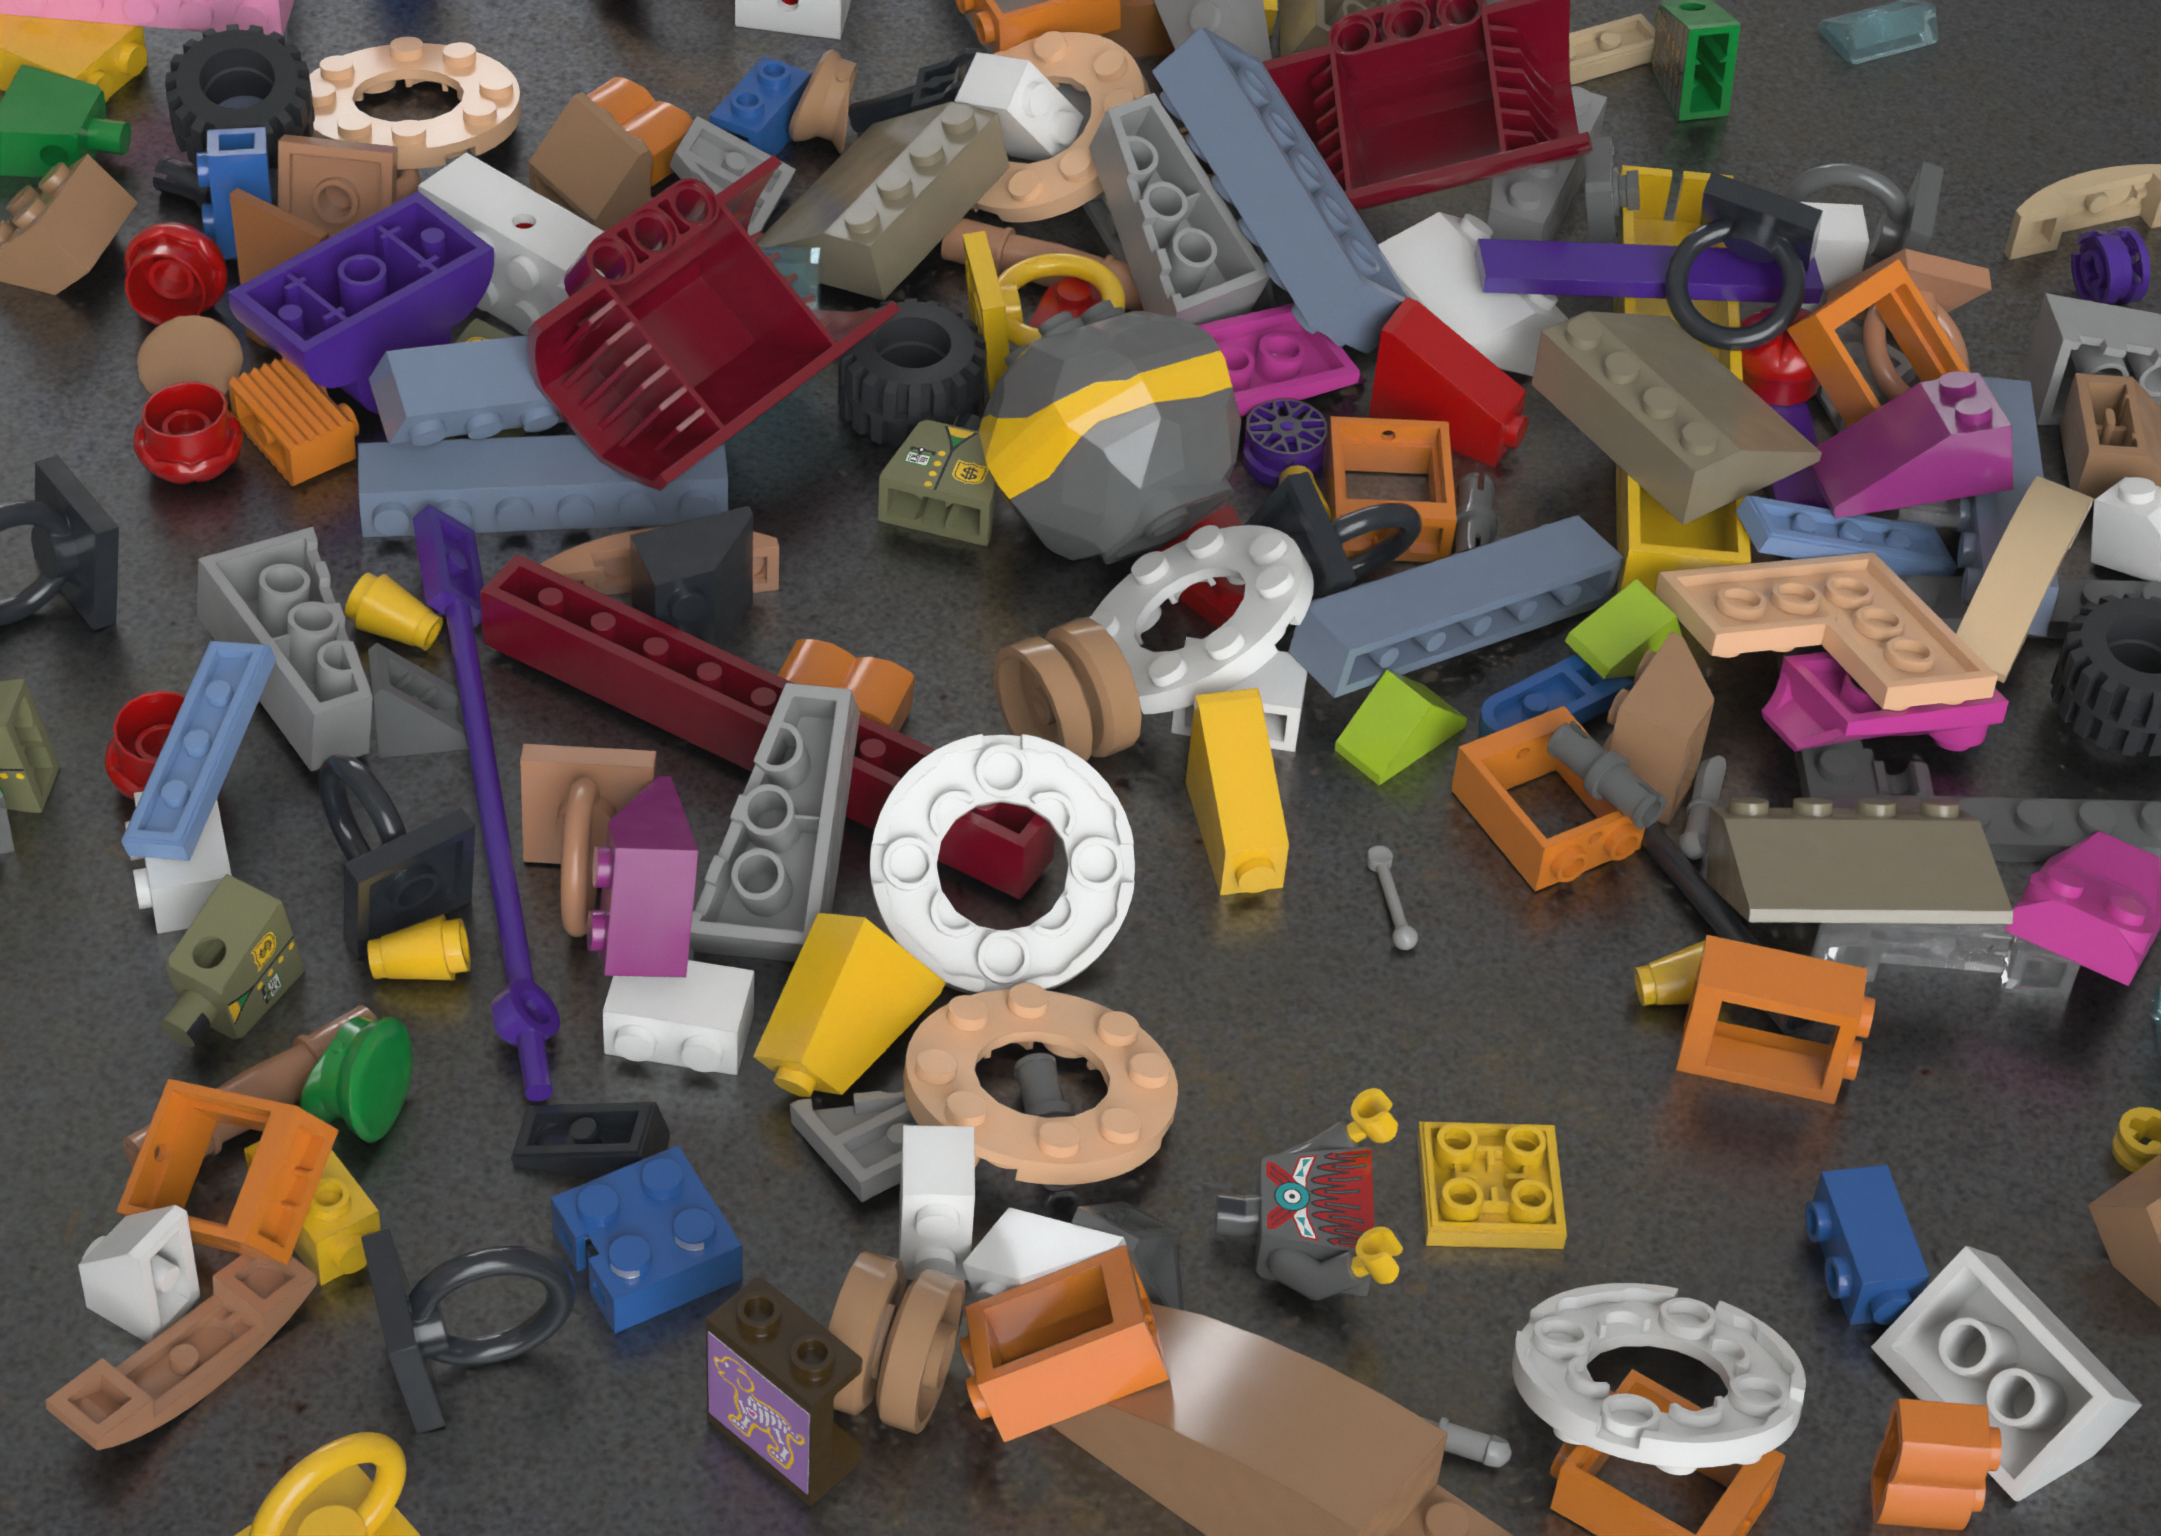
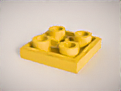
M1419 1121L1416 1137L1426 1246L1564 1249L1567 1230L1555 1125Z

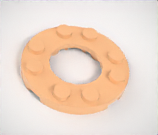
M1058 31L1046 32L1040 37L1022 42L1006 51L992 54L1029 60L1055 88L1060 86L1059 83L1071 84L1078 91L1088 92L1091 97V117L1083 133L1070 147L1050 159L1030 164L1008 161L1010 168L971 210L977 212L980 209L997 214L1000 220L1005 222L1039 221L1076 209L1104 192L1089 146L1108 109L1151 94L1147 81L1133 57L1119 44L1105 37L1090 33H1060Z
M400 37L391 41L390 45L367 48L343 56L327 57L320 62V67L310 74L315 115L312 137L397 146V169L399 170L446 165V158L461 156L469 148L475 156L483 154L507 139L520 121V90L516 78L500 62L476 52L475 47L468 43L430 44L423 43L416 37ZM405 79L406 87H412L419 82L428 81L442 85V91L448 92L450 86L457 90V97L461 101L452 111L438 117L420 121L402 120L399 122L373 118L358 110L355 105V101H362L364 99L363 93L376 94L389 91L396 85V80Z
M1031 983L1017 984L1011 989L993 990L954 997L949 1004L928 1016L914 1032L909 1042L903 1073L904 1097L909 1111L919 1126L974 1127L975 1167L980 1158L1000 1168L1017 1169L1015 1179L1017 1181L1045 1185H1075L1098 1182L1117 1177L1142 1165L1161 1148L1162 1138L1173 1123L1178 1097V1083L1169 1058L1158 1043L1139 1027L1138 1021L1133 1016L1124 1012L1113 1011L1084 998L1046 991L1042 987ZM1036 1041L1043 1043L1046 1049L1061 1057H1085L1089 1070L1098 1069L1101 1072L1108 1087V1092L1095 1108L1075 1116L1044 1118L1028 1115L998 1103L981 1087L975 1067L983 1057L984 1059L990 1058L993 1049L1009 1043H1017L1026 1050L1033 1049V1043Z

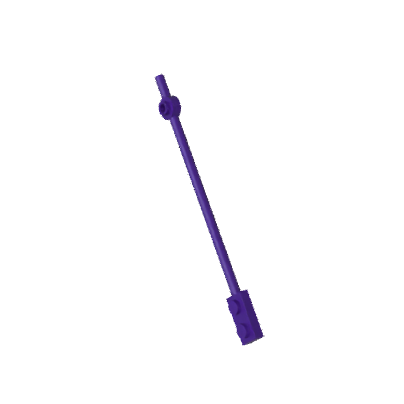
M428 504L412 518L417 545L416 551L424 588L423 594L426 604L436 614L447 619L507 986L492 999V1021L500 1037L507 1043L518 1047L527 1099L536 1102L543 1101L553 1094L545 1042L559 1031L560 1017L555 1004L548 994L534 983L474 629L482 623L480 590L484 587L475 531Z

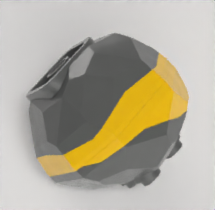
M1105 300L1087 309L1079 318H1073L1070 311H1064L1052 316L1039 326L1038 331L1042 336L1040 339L1019 347L1005 358L1008 369L996 384L985 408L979 428L987 467L1007 503L1038 539L1052 552L1070 560L1101 556L1105 564L1115 563L1170 543L1197 525L1234 493V488L1229 478L1236 463L1241 419L1225 357L1214 338L1204 329L1182 318L1146 311L1125 313L1122 307L1114 308L1110 300Z

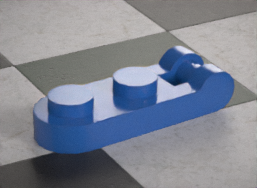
M1578 654L1572 655L1493 694L1485 700L1479 717L1480 738L1562 706H1565L1581 725L1610 710L1618 692L1622 688L1631 691L1634 681L1628 676L1603 679Z

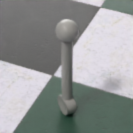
M1373 846L1368 851L1366 863L1369 869L1378 873L1395 926L1392 935L1393 943L1397 948L1407 951L1416 945L1418 933L1412 926L1407 924L1390 871L1393 853L1385 846Z

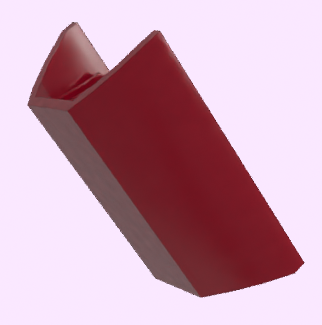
M1402 0L1341 17L1333 24L1329 31L1328 42L1330 45L1262 62L1356 211L1586 156L1593 151L1589 133L1579 134L1570 82V0H1503L1491 4H1486L1485 0Z
M775 154L717 195L706 183L694 178L679 180L594 238L565 273L564 285L569 298L536 320L528 329L527 352L536 388L599 462L639 484L662 491L893 318L901 310L894 301L881 309L857 312L810 309L808 306L816 299L814 295L810 294L801 299L791 286L799 278L797 274L793 273L784 278L774 266L782 257L779 252L767 257L757 245L765 236L762 231L751 236L748 234V225L756 201L774 172L782 164ZM638 240H639L641 243H643V244L646 246V248H645L644 246H642V245L638 242ZM596 269H598L599 271H601V272L605 275V277H603L602 275H600V274L596 271Z

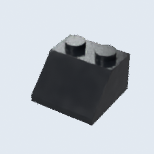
M746 506L630 535L632 608L723 649L753 603V513L750 507Z

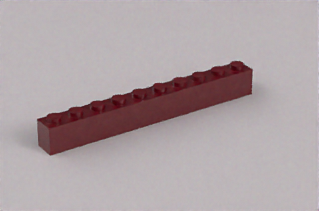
M516 554L480 590L483 641L485 645L751 772L753 771L755 756L786 683L792 682L519 554ZM860 714L846 817L875 830L882 808L897 783L913 766L936 749ZM1004 802L978 806L953 823L941 841L938 861L1021 900L1053 860L1055 830L1046 819L1028 807Z

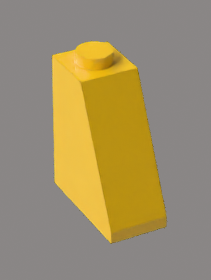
M1252 688L1195 695L1185 783L1220 895L1245 892L1258 893L1264 890L1283 888L1289 842L1259 689Z
M817 913L753 1057L776 1073L773 1081L777 1086L801 1097H811L813 1091L842 1095L941 994L946 982L867 918Z

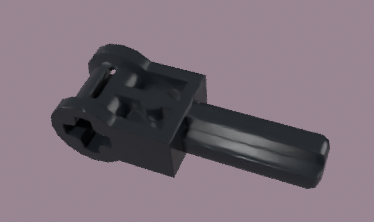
M963 48L955 52L949 60L919 68L916 85L852 103L848 107L850 126L855 132H865L873 123L948 102H955L976 53H990L979 48Z

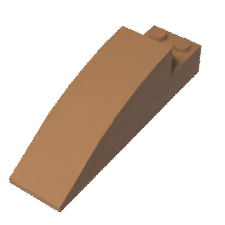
M1151 1303L1169 1380L1050 1425L1206 1536H1513L1437 1484L1448 1436L1447 1432L1385 1395L1323 1363L1262 1336L1198 1313Z

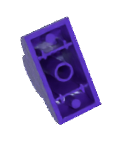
M417 191L229 291V304L234 317L315 383L328 388L340 387L367 410L379 414L369 377L385 352L451 344V328L460 323L474 310L489 286L494 270V248Z

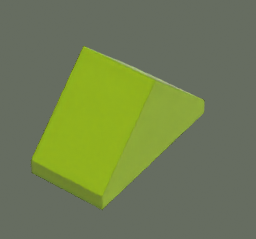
M1635 579L1571 630L1565 642L1603 679L1635 676L1638 666L1648 650L1657 653L1671 632L1681 636L1682 634L1677 615L1638 579Z
M1387 669L1337 739L1335 751L1376 784L1381 785L1466 728L1467 718L1424 684Z

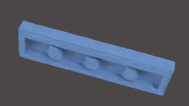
M1747 495L1736 509L1738 517L1759 553L1805 559L1874 552L1896 575L1953 576L1958 569L1934 527L1865 515L1834 519L1830 509Z
M223 641L209 642L121 840L128 856L190 861L276 662L270 645Z

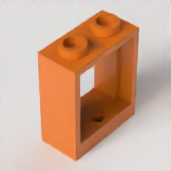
M955 0L959 11L962 14L968 13L971 17L980 43L982 45L988 44L993 53L1006 51L1022 42L1040 37L1049 31H1058L1060 33L1082 32L1101 35L1121 29L1120 0H1049L1004 14L995 0Z
M1900 259L1867 275L1787 329L1847 427L1880 408L1881 404L1836 334L1835 329L1872 304L1876 307L1921 382L1939 379L1942 375L1949 372H1969Z
M1330 416L1325 453L1327 504L1332 514L1331 521L1372 505L1382 503L1408 504L1414 507L1421 515V532L1415 542L1393 561L1434 562L1451 556L1457 516L1449 423L1447 421ZM1388 430L1394 432L1391 435L1382 434L1384 431ZM1345 471L1427 474L1430 502L1347 498ZM1395 527L1371 531L1342 543L1341 545L1346 556L1350 557L1372 546L1388 535Z
M1565 706L1459 746L1451 787L1452 792L1535 892L1558 882L1572 881L1584 871L1611 860L1620 861L1629 857L1636 850L1641 849L1645 826L1643 829H1638L1628 817L1605 798L1595 799L1584 790V780L1547 752L1548 742L1559 727L1565 723L1570 724L1571 721L1581 726ZM1556 770L1597 819L1546 839L1506 790Z
M1706 935L1684 1021L1676 1070L1835 1104L1842 1079L1854 1081L1857 1074L1862 1041L1855 1040V1036L1868 1038L1873 1020L1876 999L1864 996L1868 969ZM1722 1001L1836 1025L1831 1043L1828 1045L1717 1021Z
M168 1079L131 1175L126 1183V1188L116 1213L125 1217L172 1205H177L184 1209L217 1123L221 1122L262 1131L263 1134L228 1225L188 1216L192 1243L288 1265L339 1130L295 1105ZM159 1146V1154L155 1158V1150Z
M1126 1245L965 1306L969 1335L960 1338L959 1342L964 1360L972 1375L965 1379L967 1390L980 1420L992 1416L1004 1442L1169 1380L1151 1300Z
M1631 1369L1616 1392L1609 1390V1395L1626 1393L1647 1398L1658 1406L1660 1412L1669 1413V1407L1672 1403H1677L1691 1411L1702 1410L1699 1406ZM1565 1442L1556 1455L1550 1469V1475L1558 1479L1550 1509L1597 1536H1746L1773 1497L1786 1456L1774 1449L1762 1455L1761 1459L1753 1464L1736 1463L1725 1466L1697 1468V1471L1727 1487V1490L1695 1535L1596 1478L1595 1476L1608 1460L1610 1454L1595 1450L1586 1445Z

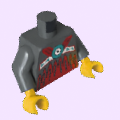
M1377 1088L1361 1092L1353 1100L1351 1106L1353 1122L1345 1118L1306 1142L1280 1154L1267 1155L1262 1158L1259 1163L1255 1195L1217 1193L1215 1203V1235L1255 1237V1271L1262 1278L1276 1280L1315 1301L1338 1293L1368 1296L1371 1276L1379 1284H1390L1397 1278L1400 1268L1392 1256L1401 1254L1403 1247L1389 1228H1374L1371 1147H1363V1139L1366 1137L1376 1143H1385L1392 1140L1397 1133L1398 1123L1389 1113L1393 1104L1385 1093Z

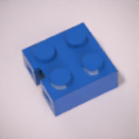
M678 1145L551 1197L552 1231L576 1271L588 1269L590 1294L614 1334L743 1279V1245Z

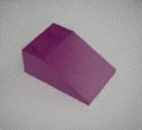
M1964 371L1949 372L1942 375L1939 379L1916 384L1816 447L1822 452L1820 461L1808 467L1834 519L2013 490L2012 425L1979 372L1972 374Z
M658 776L616 814L607 825L606 846H595L592 864L593 886L602 888L600 910H589L587 947L589 951L598 952L604 976L686 977L698 848L672 777Z

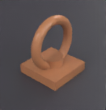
M286 134L278 141V208L328 232L329 238L417 192L418 185L421 184V176L417 169H397V146Z
M1905 248L1826 291L1828 302L1872 272L1900 259L1970 372V361L1966 344L1960 330L1948 312L1991 291L1992 288L1988 268ZM1872 304L1853 318L1864 320L1862 342L1865 359L1878 387L1891 401L1911 387L1903 381L1891 362L1886 345L1887 325L1874 304Z
M523 744L520 759L523 862L561 864L560 904L562 925L570 936L581 937L587 934L589 910H595L598 888L593 886L592 878L595 846H606L608 822L656 778V751Z

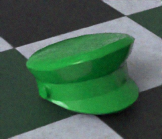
M365 1016L351 1018L338 1030L330 1045L312 1068L303 1087L300 1108L326 1123L337 1118L344 1119L349 1129L368 1143L381 1139L392 1127L401 1111L412 1077L414 1063L412 1043L404 1023L394 1017H383L378 1020Z

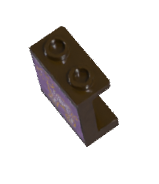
M756 1277L706 1317L707 1421L811 1507L862 1463L863 1446L833 1422V1405L837 1393L861 1374L863 1360L857 1353L762 1277Z

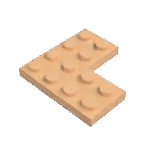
M1874 552L1659 572L1655 594L1677 615L1678 620L1711 656L1731 658L1746 652L1765 650L1789 652L1795 647L1822 645L1870 695L1875 703L1882 709L1894 711L1906 710L1910 706L1937 703L1957 705L1965 700L1993 697L1998 676Z

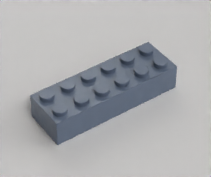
M1201 26L1152 71L1164 90L1159 95L1162 103L1174 117L1182 120L1187 127L1189 133L1185 136L1186 142L1200 159L1208 162L1215 173L1211 178L1213 186L1227 202L1235 205L1242 216L1237 221L1239 228L1254 245L1261 247L1268 258V261L1264 263L1265 270L1280 288L1289 292L1295 302L1291 307V311L1299 324L1311 334L1318 331L1328 336L1339 347H1343L1346 344L1369 354L1380 343L1381 329L1405 298H1411V296L1260 58Z

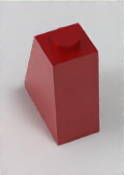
M1406 297L1381 329L1369 417L1447 421L1449 423L1451 450L1494 468L1508 448L1516 450L1519 447L1529 422V418L1522 415L1526 390L1420 302Z

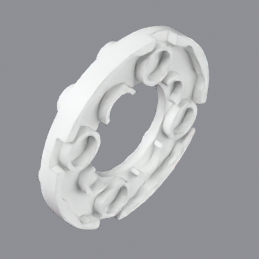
M1208 525L1196 530L1187 540L1162 552L1153 551L1140 557L1131 568L1132 573L1113 588L1089 618L1101 624L1119 646L1130 667L1137 687L1142 713L1157 714L1170 712L1194 705L1195 695L1228 690L1267 663L1278 652L1274 644L1282 638L1288 624L1300 626L1313 596V574L1295 541L1279 530L1257 525L1232 526L1221 529L1215 525ZM1213 577H1226L1234 585L1245 584L1244 599L1235 614L1206 638L1196 644L1175 651L1153 652L1140 647L1143 644L1141 634L1150 629L1159 620L1162 612L1160 605L1167 598H1169L1173 605L1178 602L1180 594L1192 584L1207 582L1210 586L1215 585L1216 582Z
M983 734L951 742L933 751L913 766L897 783L882 808L874 831L870 853L871 888L877 911L889 936L946 982V986L970 995L986 991L1011 989L1013 986L1021 983L1035 984L1048 991L1070 981L1086 970L1105 951L1120 929L1127 914L1135 884L1134 840L1126 813L1117 796L1101 775L1082 758L1056 743L1025 734H1022V736H983ZM999 802L1028 807L1046 819L1063 842L1068 865L1064 891L1052 910L1029 926L1011 930H996L977 926L957 913L942 892L937 870L941 841L953 823L975 807Z
M1640 1283L1590 1285L1559 1293L1541 1302L1531 1310L1529 1323L1522 1331H1517L1512 1360V1374L1520 1395L1540 1418L1553 1427L1554 1434L1559 1439L1570 1444L1586 1445L1623 1459L1656 1465L1660 1470L1674 1475L1691 1474L1697 1468L1717 1467L1736 1463L1753 1464L1758 1462L1762 1455L1774 1450L1785 1442L1797 1427L1801 1417L1806 1387L1805 1372L1800 1359L1791 1346L1776 1331L1751 1314L1723 1301L1718 1302L1714 1311L1712 1307L1699 1300L1677 1298L1678 1288ZM1622 1346H1653L1674 1350L1702 1361L1719 1374L1728 1389V1394L1724 1398L1716 1396L1714 1406L1699 1411H1691L1677 1403H1672L1669 1407V1413L1660 1412L1655 1403L1639 1395L1626 1393L1609 1395L1610 1385L1607 1382H1594L1587 1369V1364L1600 1353Z

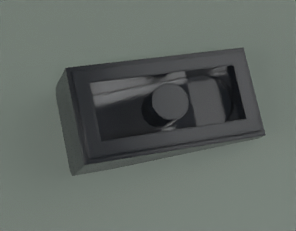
M657 1102L528 1105L511 1161L514 1166L597 1179L667 1150L670 1141V1131Z

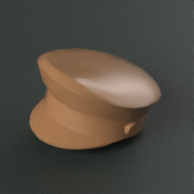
M831 49L822 55L789 124V135L794 142L821 137L832 141L840 155L843 153L847 131L849 99L855 82L858 63L843 59L841 54L835 49Z
M197 315L178 316L156 327L142 343L137 359L139 378L148 391L149 397L166 386L179 382L198 381L211 384L222 391L228 405L231 402L228 382L233 376L239 378L238 376L243 364V351L234 333L221 322Z

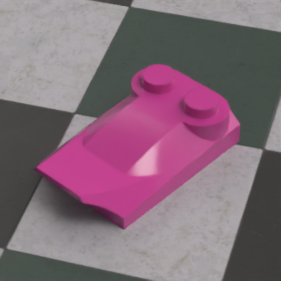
M1295 303L1196 325L1214 338L1225 357L1241 422L1244 415H1248L1254 407L1264 401L1279 398L1299 401L1367 381L1341 346L1339 347L1328 336L1318 331L1314 334L1309 333L1299 324L1291 311V307Z
M1827 651L1784 657L1776 689L1769 702L1762 709V716L1794 752L1867 738L1925 734L1933 737L1935 743L1944 749L1964 751L1969 747L1980 745L1985 740L1989 725L2003 723L2009 701L1997 689H1994L1992 698L1965 700L1957 705L1937 703L1910 706L1902 711L1882 709Z
M2101 831L2095 832L2079 843L2050 857L2039 872H2035L2030 876L2020 900L2013 909V924H2007L2004 931L2129 986L2161 930L2160 858Z

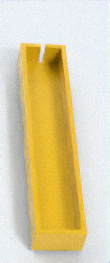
M1622 165L1620 175H1627V171L1638 170L1640 210L1628 211V207H1621V217H1616V226H1618L1616 244L1678 246L1688 234L1700 227L1703 192L1711 173L1683 171L1673 221L1664 220L1672 181V170ZM1723 175L1733 179L1732 175ZM1724 242L1711 246L1727 248ZM1613 297L1614 313L1669 316L1678 324L1670 311L1667 299ZM1691 300L1695 308L1711 322L1726 327H1740L1739 301ZM1697 341L1743 382L1741 351L1721 350ZM1616 464L1617 551L1625 557L1617 577L1618 593L1635 579H1638L1658 598L1655 590L1659 572L1751 564L1750 537L1736 513V509L1745 496L1682 525Z

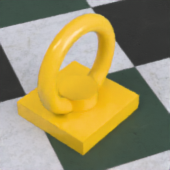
M979 231L962 234L969 317L978 326V334H983L986 342L985 381L990 397L998 380L1008 369L1005 358L1009 355V342L1021 347L1042 337L1038 328L1023 323L1018 289L1025 284L1044 277H1074L1096 287L1102 296V301L1110 300L1114 308L1122 307L1123 310L1125 309V293L1120 280L1110 269L1094 259L1071 253L1041 254L1015 263L998 277L986 232Z
M359 1432L343 1436L318 1448L297 1463L279 1480L263 1501L252 1524L234 1536H421L395 1507L406 1479V1459L401 1447L387 1435L375 1432ZM357 1464H375L376 1473L374 1481Z

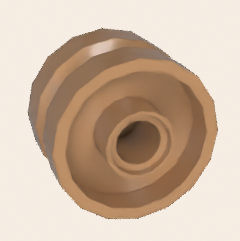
M1089 617L1077 618L1051 628L1044 639L1040 636L1028 637L1001 648L995 657L993 679L996 697L1010 735L1022 736V734L1051 741L1070 750L1086 762L1091 755L1093 757H1106L1131 747L1140 736L1141 707L1138 690L1130 667L1116 641L1101 624Z
M868 1250L860 1253L850 1268L840 1291L828 1331L862 1358V1372L837 1393L834 1398L833 1409L856 1415L867 1407L876 1395V1407L883 1424L915 1434L921 1432L935 1409L952 1362L965 1305L966 1285L964 1279L928 1268L914 1278L907 1289V1278L901 1260Z

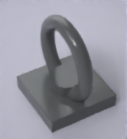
M1923 161L1909 193L1905 197L1894 182L1876 170L1851 163L1825 164L1800 174L1787 186L1782 196L1797 202H1804L1808 196L1817 190L1839 185L1856 187L1875 196L1883 204L1885 210L1876 228L1871 248L1867 249L1862 269L1864 271L1905 248L1925 253L1933 234L1944 168Z

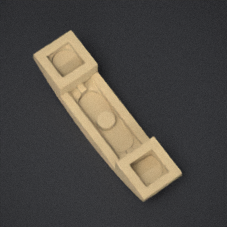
M2161 164L2123 165L2096 169L2062 179L2043 188L2028 198L2016 210L2004 254L2011 260L2057 250L2062 232L2135 216H2141L2151 229L2161 227Z
M2038 475L2028 488L2000 540L1956 633L1998 676L1997 681L2002 683L2005 682L2027 637L2031 623L2094 500L2092 497Z

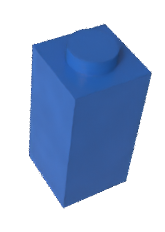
M763 56L710 114V123L771 156L774 154L777 156L792 139L789 135V124L802 94L812 77V73L788 65L783 61Z
M266 127L207 130V152H196L199 187H210L212 204H202L204 234L210 238H216V244L219 246L225 259L237 261L229 193L239 188L273 205Z
M1888 1165L1821 1172L1813 1200L1808 1201L1805 1206V1225L1810 1240L1812 1242H1819L1825 1257V1279L1828 1291L1832 1298L1840 1299L1849 1325L1872 1322L1882 1325L1893 1324L1926 1289L1930 1275Z

